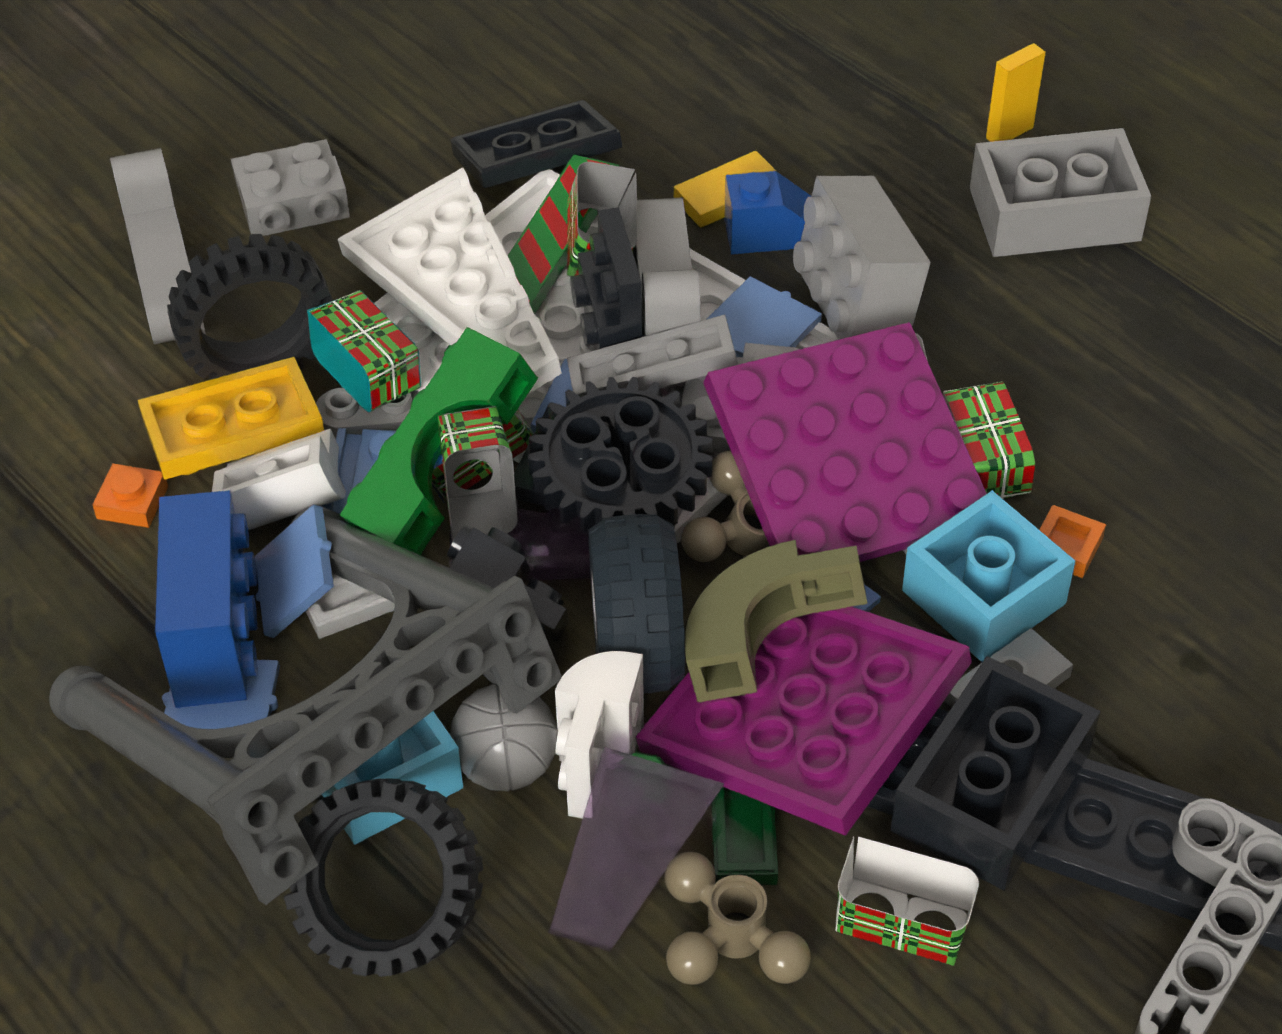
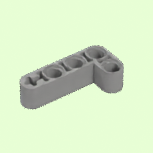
M161 148L111 157L110 161L153 344L174 341L175 338L167 305L170 304L169 293L171 287H178L176 277L180 271L185 270L191 273L162 150ZM202 322L201 330L206 334L204 323Z
M683 198L637 200L638 241L634 248V259L642 282V335L645 337L699 322L700 287L698 270L692 269Z
M1198 799L1189 803L1180 815L1172 841L1173 855L1178 864L1185 870L1216 888L1145 1004L1135 1034H1157L1158 1030L1161 1031L1165 1028L1175 1007L1181 1012L1186 1013L1177 1034H1205L1282 904V835L1223 802L1214 799ZM1194 828L1210 829L1217 834L1221 844L1214 847L1202 846L1191 838L1189 831ZM1253 861L1270 863L1276 868L1280 878L1274 881L1259 879L1251 873L1248 863ZM1223 913L1235 914L1245 921L1249 932L1243 935L1226 933L1219 927L1216 916ZM1189 967L1207 969L1213 974L1217 987L1211 990L1193 988L1184 978L1183 971Z

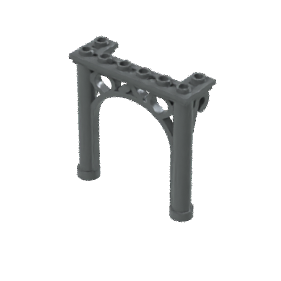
M307 507V508H305L304 510H302L301 512H299V513L297 514V516L294 518V520L292 521V523H293L299 516H301L309 507ZM323 507L327 540L332 543L329 551L332 573L395 604L392 620L381 639L358 664L338 680L310 698L266 718L233 727L201 729L179 723L95 669L88 666H75L65 670L54 681L49 695L50 707L58 719L74 729L87 730L211 816L220 825L224 839L237 857L259 901L267 905L318 866L293 815L482 674L492 684L499 686L509 711L515 714L560 681L562 675L521 578L513 576L508 581H504L494 588L348 524L339 513ZM420 608L424 610V612L417 613V610ZM234 757V759H232L231 761H227L224 759Z

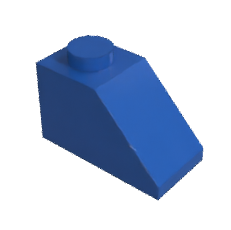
M777 171L726 175L724 221L731 254L794 249L795 244L801 241L805 225L804 205L806 199L811 197V195Z

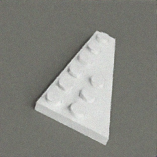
M464 168L457 170L338 238L344 257L449 345L456 343L466 327H469L520 353L538 377V380L528 394L562 374L558 356L539 318H536L529 304L528 296L523 286L519 284L514 268L491 222H488L476 192H473Z

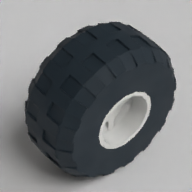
M634 514L603 518L602 521L589 529V559L596 654L609 651L643 654V694L667 691L684 679L683 602L677 541L673 524L658 517L657 514Z

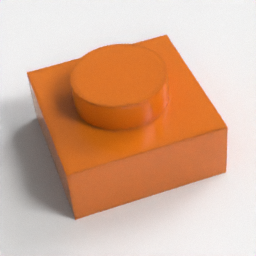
M112 463L92 504L96 518L149 528L159 508V497H164L168 489L167 479L164 480L161 471Z
M1052 505L1039 530L1075 560L1073 575L1083 578L1103 540L1106 524Z

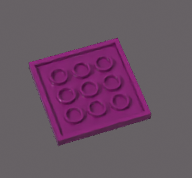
M910 322L711 371L705 377L703 384L769 546L796 540L799 555L857 545L859 560L862 562L907 549V547L987 494Z
M855 607L799 616L776 627L760 644L755 657L757 693L697 702L690 673L688 672L636 735L635 739L640 752L658 755L668 765L846 836L972 663L970 649L967 645Z

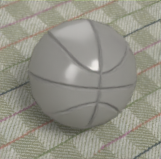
M492 684L477 689L462 702L452 720L450 736L459 748L461 771L468 779L489 790L509 792L510 789L514 791L532 784L546 772L556 754L558 731L550 708L540 697L515 714L509 711L499 686Z

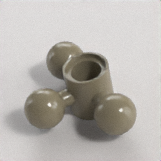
M731 450L719 453L713 459L712 477H709L717 491L725 495H731L735 506L723 523H719L710 517H698L691 520L684 527L681 535L683 550L691 559L698 562H710L717 559L724 552L726 544L733 551L743 556H748L769 547L763 529H756L750 526L744 518V515H751L756 518L758 516Z
M697 852L681 853L669 862L665 871V884L670 894L681 902L696 903L701 901L708 907V928L703 933L685 932L678 935L667 949V967L675 979L689 985L703 983L714 974L718 965V953L729 958L738 959L748 957L758 950L760 967L764 974L774 982L789 984L798 981L806 974L811 963V952L807 942L794 932L778 931L773 933L766 927L767 896L763 887L756 880L744 875H730L715 883L716 874L712 863L704 855ZM742 913L749 918L742 921H734L726 918L725 915Z

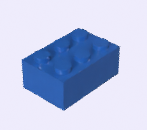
M230 490L159 497L155 633L175 708L247 700V677L257 676L258 673L254 640L247 641L249 631L257 630L254 595L247 596L249 587L257 585L256 563L253 552H243V548L249 547L247 518L245 513L235 514Z

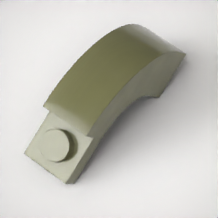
M796 540L787 541L754 552L719 574L704 589L694 604L685 631L686 663L697 702L757 693L755 672L757 650L764 638L784 622L807 614L867 604L857 545L799 555Z

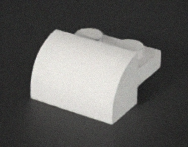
M331 428L228 463L226 468L215 471L212 492L231 491L235 514H246L248 530L296 515L313 504L322 506L343 499L346 495V490L338 475L339 446Z
M609 651L591 655L573 665L562 676L556 687L555 698L558 730L556 755H559V761H562L558 789L567 791L568 816L592 820L606 770L614 771V766L637 751L638 745L635 737L644 726L643 654Z

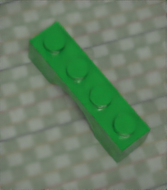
M466 327L458 341L452 344L445 352L441 366L426 388L421 390L413 399L409 413L395 434L383 443L378 459L363 481L351 490L347 504L340 513V516L354 527L421 555L445 519L434 501L431 486L434 466L439 455L442 453L438 416L495 406L497 407L501 423L508 425L538 380V377L522 355Z

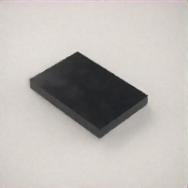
M584 100L450 139L453 155L483 188L568 164L573 155L589 158L622 148L620 131Z

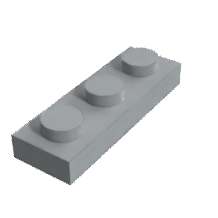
M725 314L567 358L572 390L580 397L586 395V382L591 381L601 391L606 390L609 377H614L619 388H626L631 378L637 377L639 390L646 391L654 382L660 383V388L706 376L711 371L738 365Z

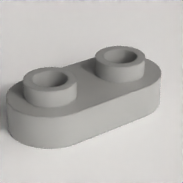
M341 387L324 393L318 399L316 405L322 416L324 430L331 428L336 439L338 428H346L347 434H362V429L397 431L409 413L413 399L419 392L417 390L412 391L384 406L367 412Z

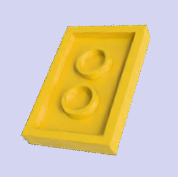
M295 357L137 400L164 480L180 475H190L201 469L232 460H239L324 431L322 416Z

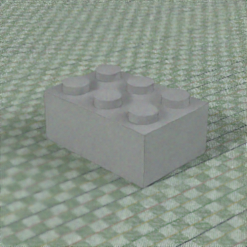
M1123 128L976 143L970 191L993 257L1142 241L1151 194Z
M816 176L812 196L808 197L805 201V225L801 241H798L794 246L793 263L795 270L801 274L810 289L813 301L818 303L825 315L829 329L840 340L908 322L913 326L930 267V260L875 176Z

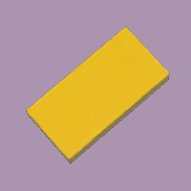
M1034 43L996 62L986 139L990 142L1012 140L1034 127L1046 53Z
M753 151L675 185L674 198H683L685 212L702 228L724 218L726 175L776 170L757 151Z

